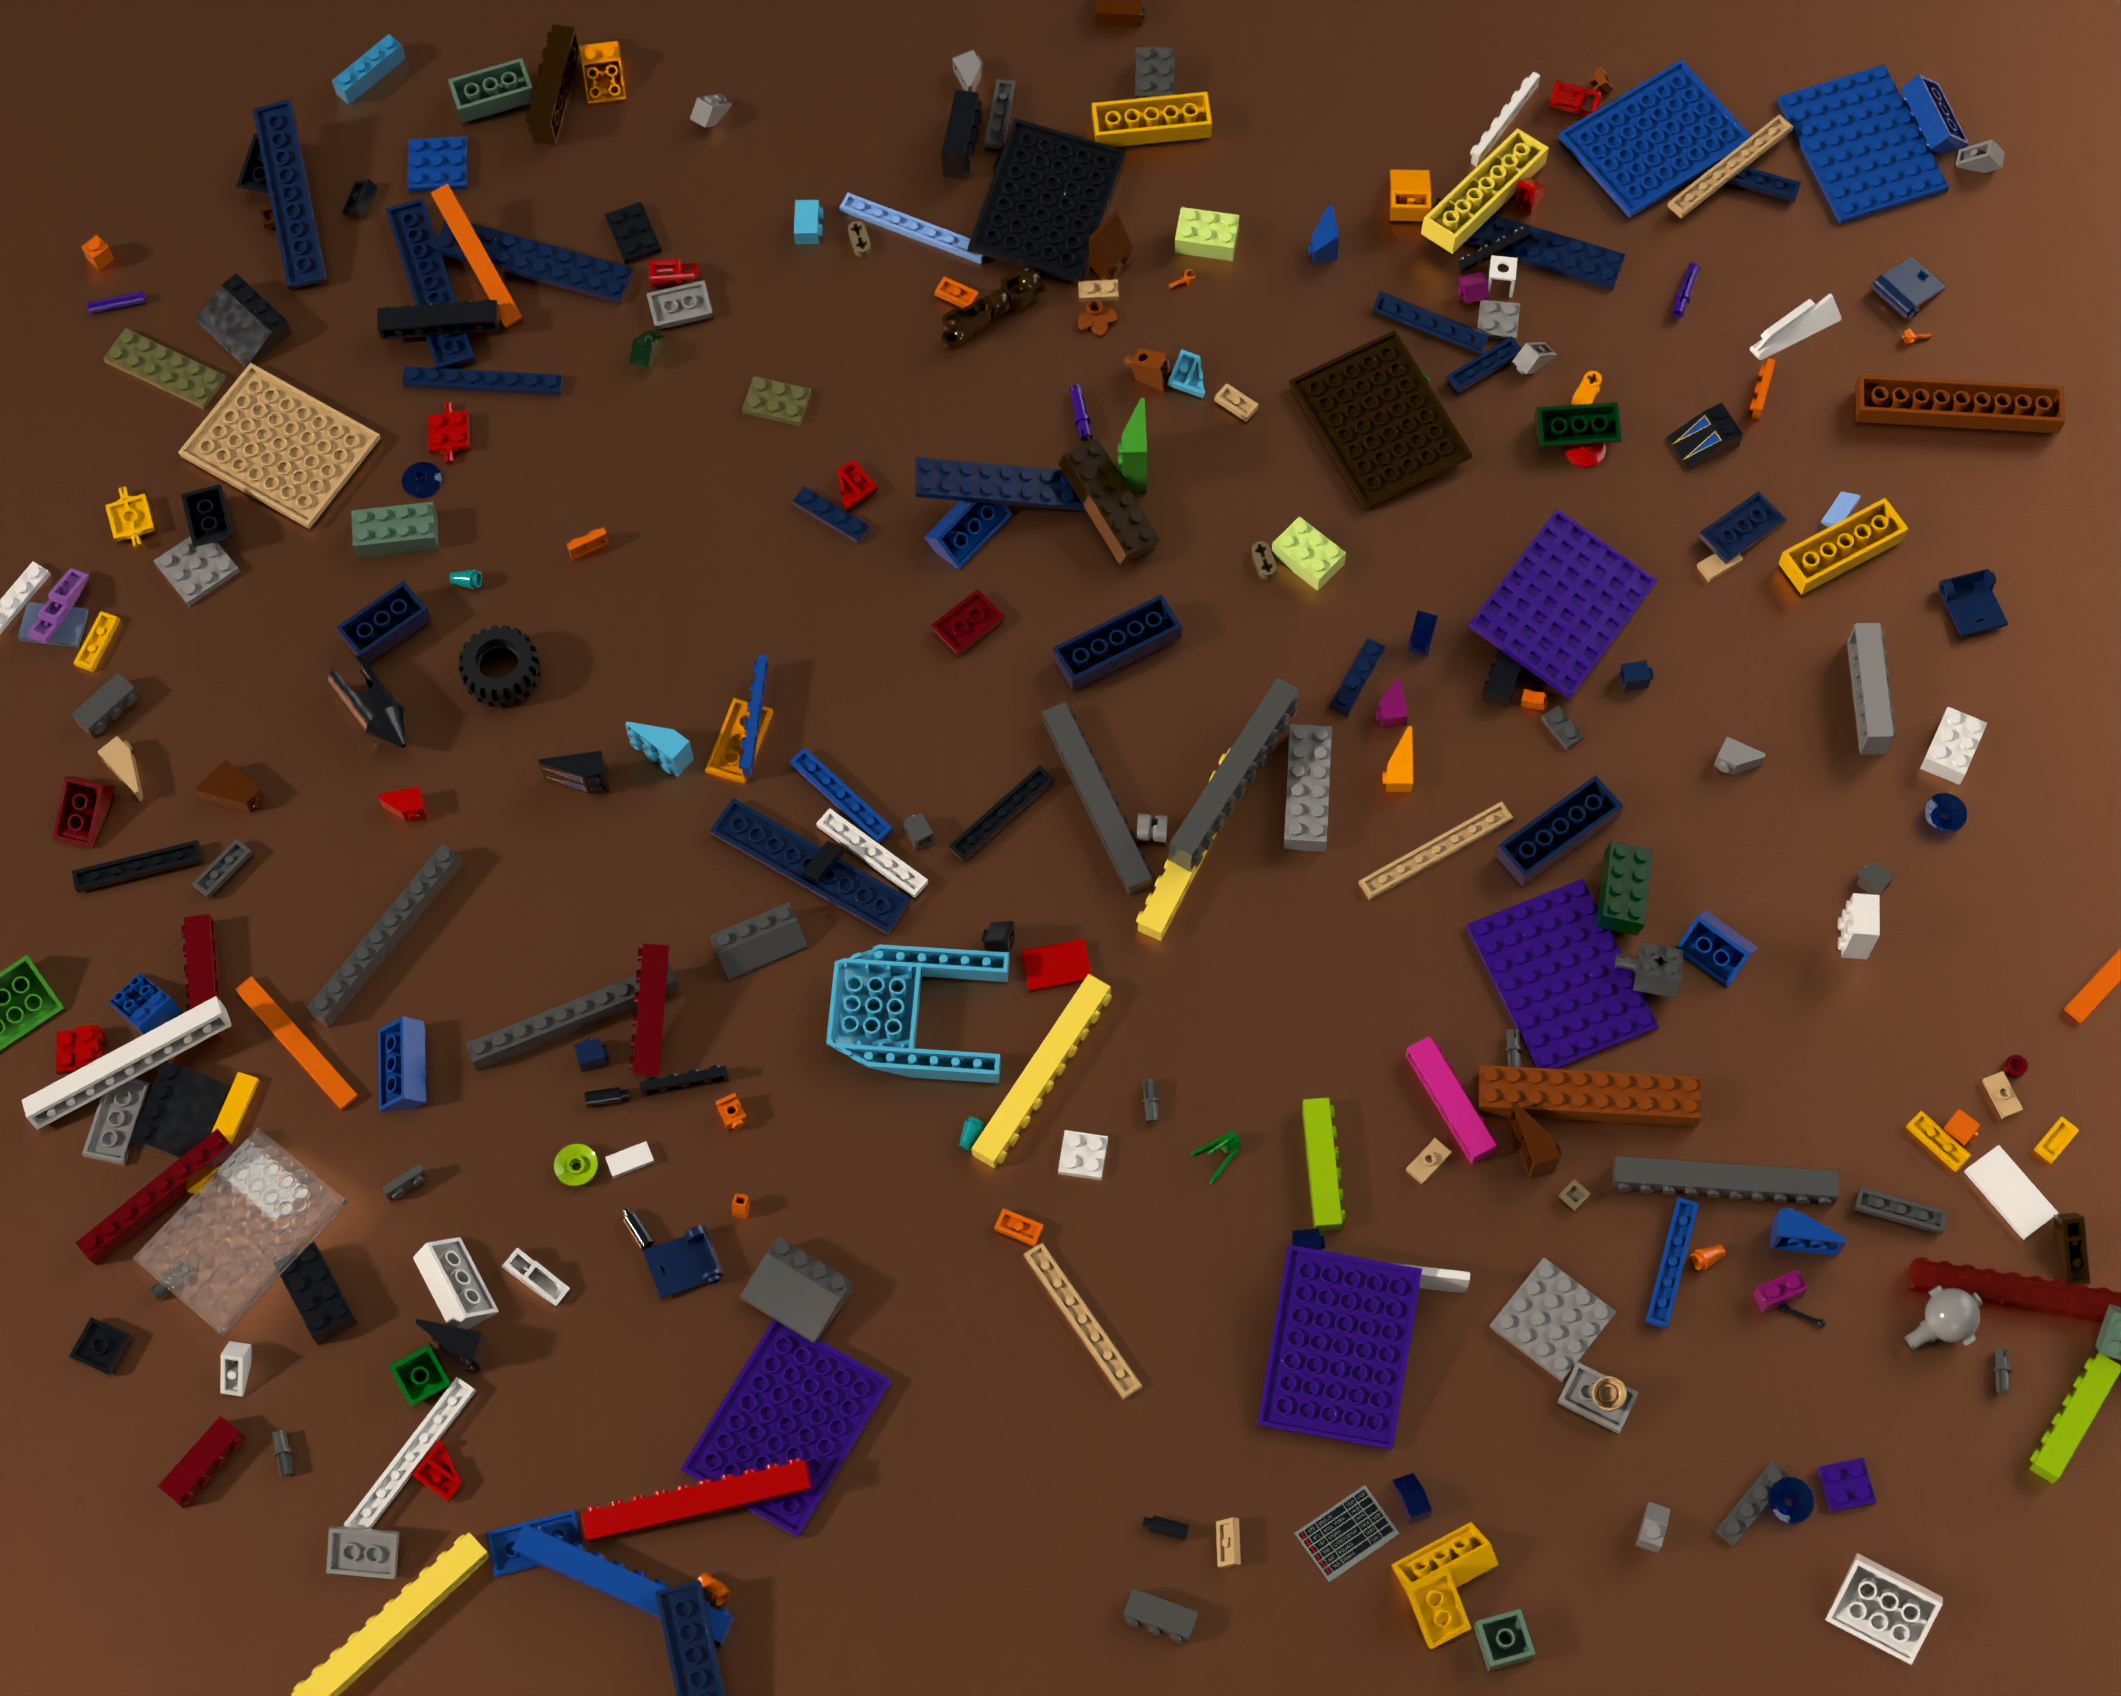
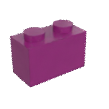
M1797 1269L1758 1285L1753 1295L1762 1313L1780 1307L1782 1304L1802 1298L1808 1289Z

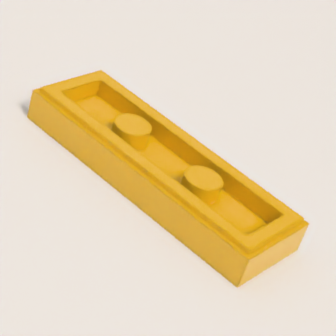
M100 611L73 662L76 667L91 672L95 671L121 621L120 618Z
M1922 1110L1906 1125V1128L1955 1172L1972 1156Z

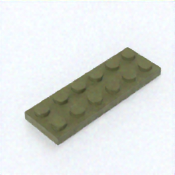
M126 328L103 358L105 363L204 410L226 381L225 375Z

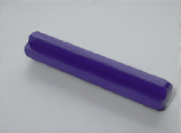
M144 291L91 301L87 303V309L89 313H96L146 302V294Z

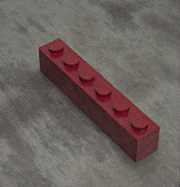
M210 914L184 917V925L181 926L182 936L186 942V945H183V955L187 958V964L184 965V973L188 977L185 992L186 996L189 997L190 1003L186 1005L187 1011L215 996L220 1000L215 922ZM222 1031L200 1043L223 1040Z
M643 943V948H638L637 961H642L641 970L636 971V983H640L639 992L635 991L634 1004L638 1005V1013H633L632 1026H637L636 1035H631V1048H635L634 1057H630L629 1070H633V1075L659 1076L669 945Z

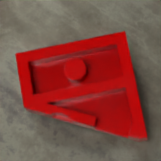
M854 459L837 469L846 512L878 491L875 483Z
M440 1439L412 1474L414 1478L447 1502L453 1498L463 1485L444 1443Z

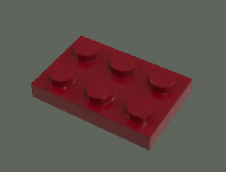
M977 589L931 625V629L959 656L1003 622L1005 616Z

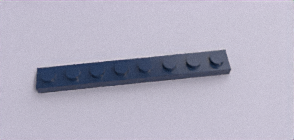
M405 366L402 386L403 388L561 396L563 375L447 368L436 370V368Z

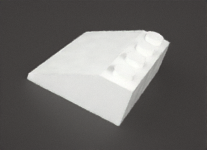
M1857 1553L1825 1620L1912 1665L1943 1605V1597Z

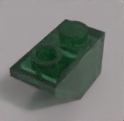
M648 330L633 339L629 363L644 367L653 365L658 357L665 336L659 335L657 331Z

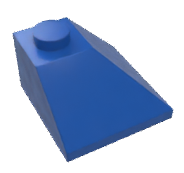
M1328 205L1311 235V243H1308V253L1313 256L1314 263L1337 260L1339 234L1333 205Z

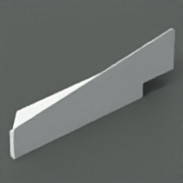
M1828 294L1816 305L1811 299H1808L1766 329L1761 335L1763 339L1751 346L1749 350L1759 360H1763L1839 322L1841 315L1833 296Z

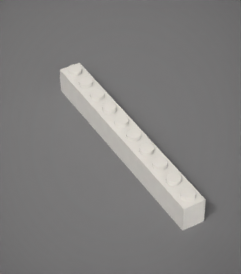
M215 996L24 1098L22 1104L26 1118L38 1130L227 1029L232 1025L225 1006Z

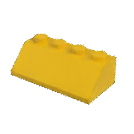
M1472 1522L1391 1564L1404 1589L1406 1586L1445 1566L1449 1569L1457 1588L1499 1565L1491 1543Z

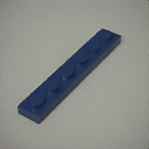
M1382 291L1378 293L1372 309L1374 312L1479 354L1484 353L1490 334Z

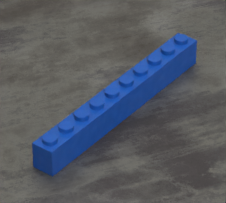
M532 1523L531 1526L523 1525L512 1547L514 1554L660 1619L655 1591L667 1589V1583L659 1579H655V1582L647 1579L645 1573L639 1570H635L633 1573L627 1570V1566L619 1561L614 1560L611 1563L605 1560L606 1556L599 1552L593 1551L592 1554L584 1551L585 1547L576 1542H573L572 1545L564 1542L565 1538L556 1533L548 1535L543 1532L544 1529L536 1524ZM706 1601L714 1642L722 1646L734 1622L733 1617L730 1616V1611L718 1607L716 1610L710 1607V1603Z

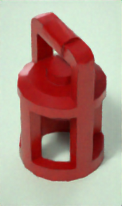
M1556 80L1549 107L1588 116L1599 109L1601 92ZM1585 93L1595 95L1591 107L1592 111L1581 109L1587 102L1588 97L1585 96Z
M679 258L649 260V277L652 288L681 286L683 280L696 279L700 273L698 263L682 264ZM670 271H673V273H668V274H657V272H670Z

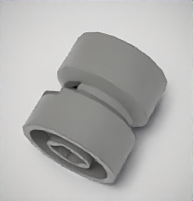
M1138 813L1137 841H1149L1153 838L1154 842H1166L1168 815H1156L1152 818L1150 814Z

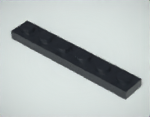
M1039 765L949 845V850L964 863L1055 782V778Z
M198 840L73 870L75 890L79 893L201 863L203 860L200 843Z

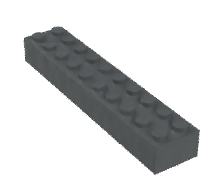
M1278 677L1276 678L1169 843V861L1191 872L1194 866H1199L1203 859L1202 853L1205 849L1209 850L1212 846L1213 836L1215 833L1219 834L1225 824L1223 821L1226 816L1230 817L1232 815L1237 799L1241 800L1243 798L1247 783L1251 784L1253 782L1258 766L1262 767L1267 760V752L1275 748L1278 742V735H1283L1288 727L1287 721L1290 717L1294 718L1299 709L1297 705L1300 701L1298 697L1299 688Z

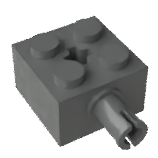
M1641 942L1636 958L1617 954L1614 967L1634 970L1633 990L1676 998L1681 982L1684 950Z

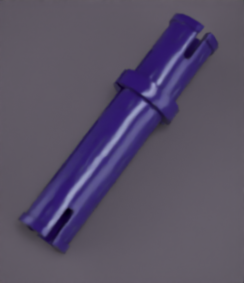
M1696 263L1688 264L1680 291L1676 293V302L1671 311L1675 317H1683L1686 306L1691 301L1690 295L1700 271V266Z
M1074 384L1073 388L1072 386L1069 387L1076 416L1075 425L1079 429L1080 440L1086 442L1089 441V438H1093L1090 427L1091 419L1087 414L1082 386Z

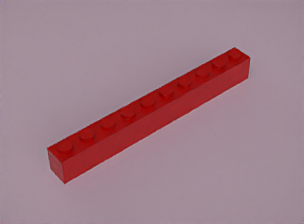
M801 1458L788 1460V1464L783 1466L775 1463L765 1466L766 1470L757 1471L756 1469H749L743 1471V1475L736 1477L734 1474H727L721 1476L719 1481L712 1482V1479L699 1481V1485L690 1487L689 1484L677 1486L676 1491L672 1492L659 1490L654 1492V1496L645 1498V1495H638L632 1497V1501L623 1503V1500L610 1502V1506L601 1508L600 1505L587 1508V1512L581 1513L585 1538L589 1542H595L812 1491L813 1486L809 1466L805 1460L801 1461Z

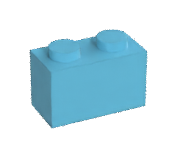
M795 200V244H819V236H823V225L820 224V220H823V208H820L819 200Z

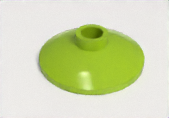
M571 1144L559 1151L554 1160V1171L557 1178L569 1186H581L588 1183L595 1176L598 1169L596 1154L590 1147L583 1144ZM575 1165H581L579 1170L573 1169Z

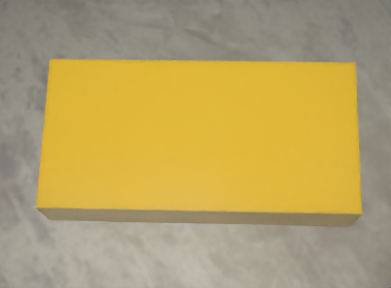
M2061 1116L2035 1147L2034 1151L2052 1164L2079 1132V1129Z

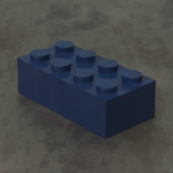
M402 581L338 625L336 629L342 641L354 655L363 656L368 663H371L432 619L426 606L405 581Z

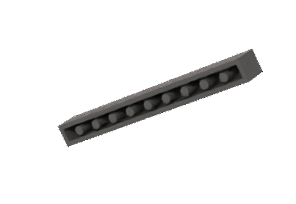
M1064 702L1042 711L1043 722L1128 895L1152 886L1153 871L1149 865L1146 866L1144 853L1141 848H1137L1135 844L1136 837L1133 831L1128 830L1126 826L1128 822L1123 812L1120 813L1117 808L1119 803L1116 796H1111L1108 790L1110 785L1107 778H1102L1100 773L1102 771L1098 760L1093 759L1091 755L1093 751L1089 742L1085 743L1083 739L1084 732L1080 725L1077 726L1074 721L1076 717L1073 709H1068Z
M444 844L439 846L307 1006L312 1017L328 1028L463 865L458 853Z
M669 962L665 995L679 990ZM636 975L467 1042L465 1044L472 1062L478 1071L638 1007V1005L634 1004L635 991L639 992L640 983H636Z
M1615 1156L1613 1161L1612 1188H1617L1622 1192L1640 1190L1642 1193H1653L1654 1191H1660L1666 1195L1685 1193L1686 1196H1698V1194H1703L1710 1198L1730 1196L1731 1199L1739 1200L1746 1197L1752 1198L1754 1201L1774 1199L1775 1202L1784 1203L1790 1200L1797 1201L1798 1204L1818 1202L1820 1205L1829 1206L1835 1204L1839 1198V1171Z

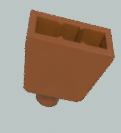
M1141 348L1135 356L1128 354L1124 360V365L1132 368L1134 378L1137 381L1160 391H1165L1172 373L1167 354Z

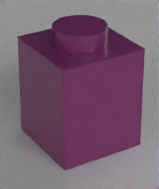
M1482 272L1459 277V285H1457L1459 297H1462L1466 304L1489 299L1488 281Z

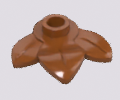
M1093 299L1086 304L1085 311L1079 315L1078 327L1080 330L1091 328L1093 333L1103 336L1107 332L1108 323L1117 321V315L1112 308L1104 307L1101 301Z

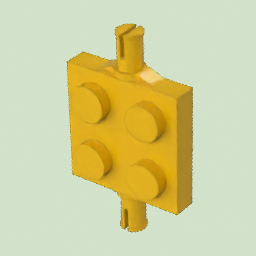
M123 486L118 489L121 499L107 504L105 507L115 542L132 539L133 548L138 549V546L139 548L142 547L140 536L156 530L145 493L129 496L127 487Z

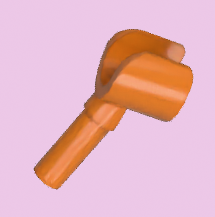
M1187 269L1184 277L1169 284V288L1172 289L1184 283L1192 285L1196 275L1193 277L1189 276L1192 275L1193 270Z
M1912 329L1905 330V335H1902L1906 344H1912L1919 339L1931 338V333L1914 334Z

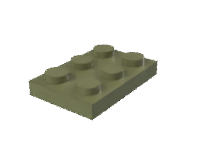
M753 376L742 413L801 426L811 396V389Z

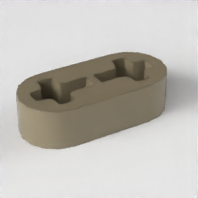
M860 221L851 222L848 226V234L853 251L859 257H866L871 252V244L865 225ZM855 229H858V231H860L859 236L856 235V232L854 231ZM860 242H862L865 249H861V247H859Z
M1256 542L1252 546L1251 554L1258 575L1265 580L1271 579L1276 574V563L1271 549L1266 542ZM1258 549H1261L1262 551H1264V557H1263V558L1261 557L1260 552H1257ZM1265 563H1266L1268 569H1270V572H1267L1266 570H1264V564H1265Z

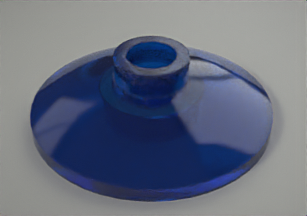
M418 462L409 466L402 476L403 489L414 498L430 497L440 489L442 484L440 470L428 462Z
M1948 793L1934 795L1927 801L1924 808V816L1927 823L1933 829L1942 833H1952L1961 829L1965 824L1967 809L1958 797ZM1941 814H1945L1947 818H1943Z
M1786 1477L1778 1480L1770 1489L1769 1506L1779 1520L1789 1524H1796L1806 1520L1812 1513L1814 1496L1810 1487L1804 1481L1795 1477ZM1787 1497L1791 1498V1505L1786 1504L1785 1500Z

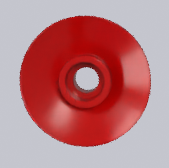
M1605 443L1565 446V452L1573 464L1589 468L1602 462L1606 454Z

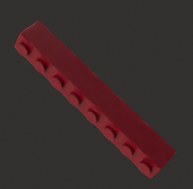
M217 1128L75 1243L92 1263L98 1265L187 1193L190 1188L234 1155L237 1150Z

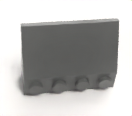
M778 1237L761 1260L741 1293L740 1298L815 1344L852 1295L853 1281L783 1238Z

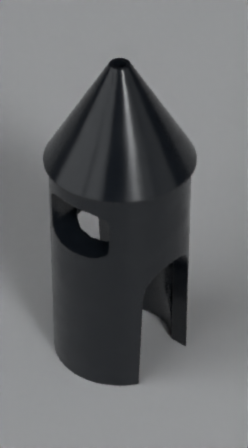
M355 655V659L361 666L359 674L369 687V690L364 693L354 692L337 670L333 668L328 676V683L364 729L366 736L372 740L404 748L406 746V709L395 701L392 693L363 656Z

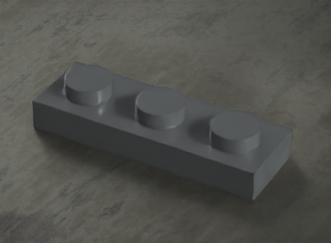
M236 838L192 883L193 887L209 899L247 861L253 852Z

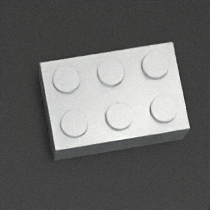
M1947 707L1920 769L1960 785L1987 723Z
M1853 893L1850 901L1846 902V909L1842 910V917L1838 918V930H1841V937L1838 938V950H1841V958L1868 959L1880 936L1879 895Z

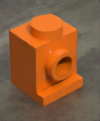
M736 1093L715 1101L728 1131L740 1129L748 1122ZM736 1110L735 1113L729 1114V1112Z

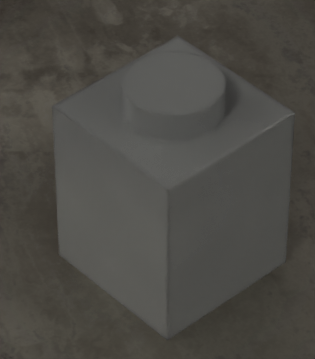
M922 813L911 815L903 822L904 831L916 851L934 842V833Z
M1873 861L1869 866L1864 865L1857 875L1860 878L1857 885L1869 894L1879 895L1880 897L1891 884L1894 876Z

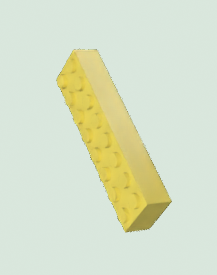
M1517 128L1423 218L1421 234L1453 254L1516 193L1518 182L1521 179L1533 177L1546 164L1549 147Z

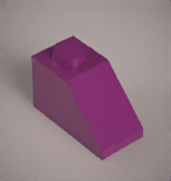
M1397 679L1379 701V708L1375 710L1376 719L1381 722L1382 728L1407 725L1408 713L1401 679Z

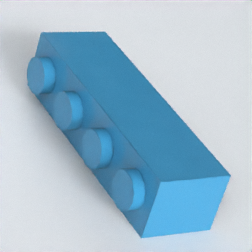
M390 34L384 37L332 80L336 94L349 105L406 59L402 44Z

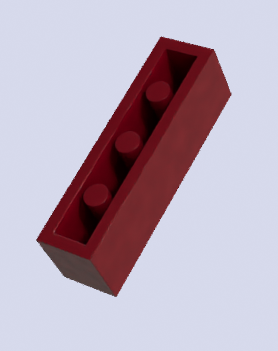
M220 1416L157 1487L182 1508L185 1505H189L195 1499L199 1489L205 1487L211 1481L214 1472L217 1469H221L227 1463V1458L230 1454L236 1452L242 1446L245 1437Z

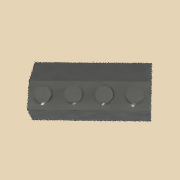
M789 902L710 935L713 948L728 981L808 948Z

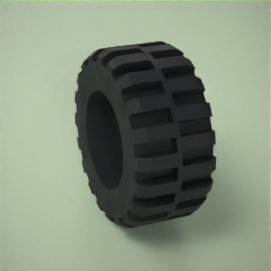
M494 625L488 630L486 628L481 629V633L478 635L474 633L470 637L471 641H466L462 646L464 651L460 652V661L458 662L460 675L468 693L473 695L476 701H483L484 705L489 707L495 704L496 708H502L505 704L508 707L513 706V702L525 700L524 696L526 694L530 696L534 691L533 686L536 687L538 685V677L541 675V663L534 643L531 642L530 638L525 633L522 634L521 630L517 628L511 630L510 626L503 625L502 628ZM510 655L518 659L516 668L504 677L490 678L481 673L485 663L495 656Z

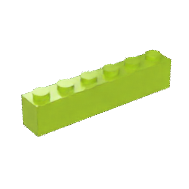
M1329 1098L1303 1099L1302 1113L1314 1232L1340 1231L1342 1223H1346L1345 1209L1341 1210L1340 1202H1343L1344 1198L1343 1189L1338 1187V1181H1341L1340 1167L1336 1168V1160H1339L1338 1146L1334 1147L1333 1140L1337 1139L1336 1125L1332 1126L1331 1118H1335L1334 1105H1330Z
M2098 1353L2094 1358L2091 1356L2088 1358L2083 1367L2086 1369V1372L2083 1376L2079 1374L2073 1384V1387L2076 1389L2073 1394L2068 1393L2062 1402L2065 1408L2062 1413L2058 1411L2052 1419L2051 1423L2054 1426L2051 1432L2047 1430L2040 1440L2043 1443L2041 1449L2038 1450L2036 1448L2029 1459L2032 1462L2029 1469L2052 1484L2061 1476L2121 1372V1365L2105 1355Z

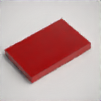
M1084 938L1021 950L1029 992L1081 983L1088 974L1092 975Z

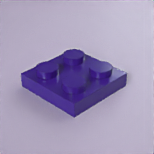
M1864 1458L1829 1464L1818 1468L1830 1513L1876 1503Z

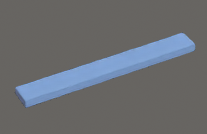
M851 193L846 194L839 207L840 212L973 262L982 264L986 257L968 251L971 238Z

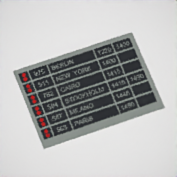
M1364 1485L1294 1534L1325 1578L1330 1582L1400 1533L1366 1485Z

